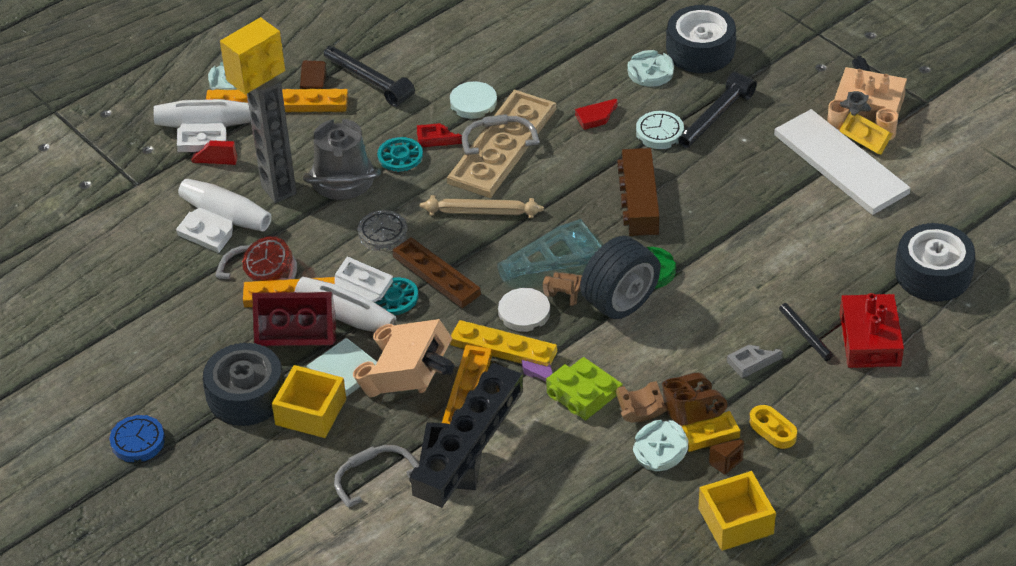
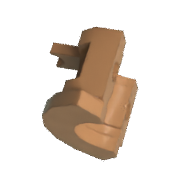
M555 272L553 277L545 276L543 281L545 296L554 297L557 291L565 292L571 295L570 305L574 306V304H577L582 275Z
M657 381L650 382L646 387L637 391L629 392L625 389V386L618 387L616 390V395L622 409L621 415L625 421L634 423L651 420L668 410L664 404Z

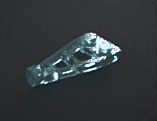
M578 219L555 228L507 257V260L498 262V272L502 280L506 282L520 275L582 266L589 262L594 253L601 248V245L582 219ZM559 241H564L572 251V254L554 256L549 247ZM540 251L546 259L545 261L531 263L527 257Z

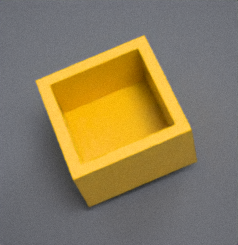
M261 17L220 40L226 81L245 95L285 71L280 31Z
M294 365L272 403L275 425L326 438L346 401L344 378Z
M752 471L699 487L698 509L721 551L774 534L776 512Z

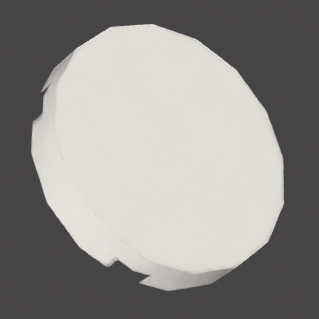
M519 288L511 290L499 301V318L509 329L522 332L532 331L534 327L543 326L549 319L550 303L543 293L535 289Z

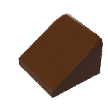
M304 60L302 62L300 89L324 88L327 76L326 63L324 61Z
M739 439L710 447V465L722 474H727L743 460L744 441Z

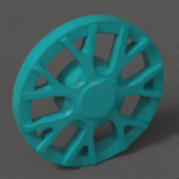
M397 137L385 141L379 147L377 156L381 166L387 170L397 172L408 171L421 162L423 150L417 141L407 137ZM411 145L414 146L412 150H409ZM389 149L390 153L385 152L384 150Z
M394 277L393 287L388 288L384 298L374 302L377 305L386 303L382 307L393 315H399L408 312L416 305L419 293L417 286L411 280ZM402 284L407 285L404 290L401 288ZM414 292V295L405 297L406 294ZM392 306H397V309H390V308H391Z

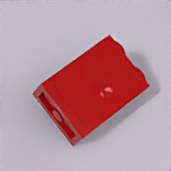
M873 293L868 295H841L840 320L848 368L901 367L904 346L895 295Z

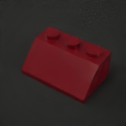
M332 292L252 293L254 343L261 346L333 345L337 340L336 312Z

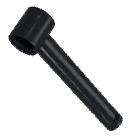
M332 45L328 46L324 51V57L332 63L338 64L383 90L386 101L393 107H398L415 94L414 85L406 77H401L395 82Z
M736 71L732 72L726 82V91L679 136L678 141L681 146L689 148L739 97L749 100L756 91L757 81Z

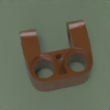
M700 372L670 378L662 383L663 400L668 409L666 412L679 425H691L695 422L721 416L727 409L726 399L719 391L712 390L711 382ZM701 382L702 384L699 385V390H695L694 388H696L698 386V383ZM716 399L717 402L714 403V407L710 408V405L713 404V400Z

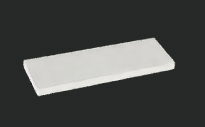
M812 109L775 128L774 135L872 215L910 194V187Z

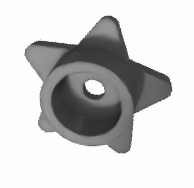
M860 91L848 92L847 99L840 102V106L849 109L852 116H855L860 111L869 112L871 110V107L867 104L869 95H865Z

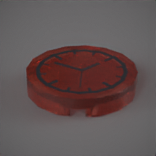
M268 236L261 238L250 245L245 252L242 260L243 270L253 281L279 280L281 278L280 275L284 271L287 273L293 260L292 251L285 241L278 237Z

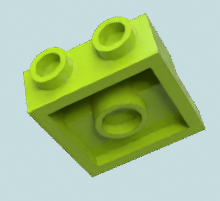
M582 357L571 367L564 364L546 378V389L550 398L559 401L572 414L580 416L585 421L617 396V388L623 386L621 382L585 357Z

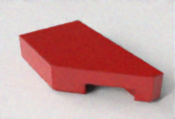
M612 99L575 109V116L583 130L605 125L610 119L613 110H616L618 107V100Z
M441 123L416 125L418 143L421 147L462 144V135L452 133L448 130V127Z
M210 140L203 149L193 154L192 163L236 165L235 142Z

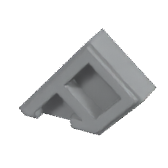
M747 345L727 355V363L741 378H744L782 359L783 352L780 349L768 351L759 349L760 346Z

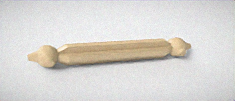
M431 195L430 199L426 202L420 203V207L430 212V216H434V213L440 210L443 213L521 215L526 213L530 219H533L534 215L538 212L544 211V207L534 202V198H529V202L524 204L521 201L443 199L438 201L434 195Z

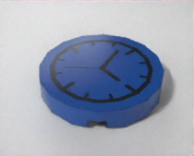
M135 415L118 422L111 430L109 439L112 451L119 459L126 462H134V460L141 459L142 462L151 459L160 452L164 446L165 435L163 427L157 419L147 415Z

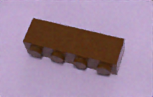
M651 148L622 149V159L617 160L618 174L623 175L619 176V190L624 191L621 194V208H626V211H623V226H628L629 236L659 235V208Z

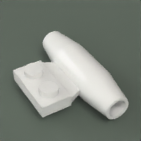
M223 99L182 100L154 106L155 125L178 128V152H199L210 140L226 141V127L251 122L249 105L244 102Z
M185 179L180 184L179 196L198 208L193 212H189L177 227L176 232L182 238L219 253L233 235V225L263 232L271 223V214L246 197L215 184L192 179Z
M346 257L336 272L335 284L301 277L296 285L295 292H332L336 319L355 328L375 333L383 325L392 324L394 326L396 323V316L374 303L382 299L393 282V276L350 257Z

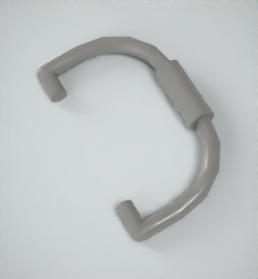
M507 114L483 117L482 120L467 126L462 134V144L466 155L479 154V148H469L468 135L473 129L480 126L488 127L508 124V122H518L528 127L532 134L533 140H526V147L538 145L540 141L537 130L531 122L525 118L507 116Z
M251 243V245L239 246L227 252L219 262L215 275L216 278L230 280L231 273H223L228 259L235 254L251 251L257 244ZM260 244V247L257 246L252 251L254 252L253 254H265L267 249V255H283V249L277 248L276 245L266 246V244ZM285 250V257L291 263V270L288 278H279L278 280L295 279L297 272V261L291 253Z
M382 445L375 448L372 446L348 458V461L340 466L335 474L334 486L346 507L350 508L362 502L360 496L350 500L341 486V478L350 467L354 468L382 452L399 453L414 468L419 467L418 461L405 448L396 445ZM413 469L406 472L409 478Z

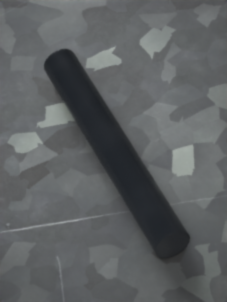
M787 303L779 307V311L825 361L833 357V353Z

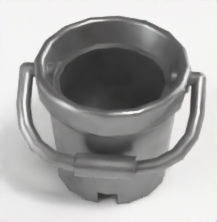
M334 119L320 124L315 129L313 141L314 163L310 173L304 174L303 180L307 183H312L313 188L320 195L329 199L345 200L365 193L372 185L373 180L380 176L381 171L380 169H374L366 155L361 127L348 119H342V123L334 124Z

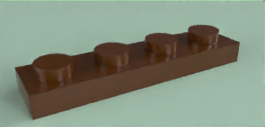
M412 237L392 250L393 257L461 308H464L481 295V288Z

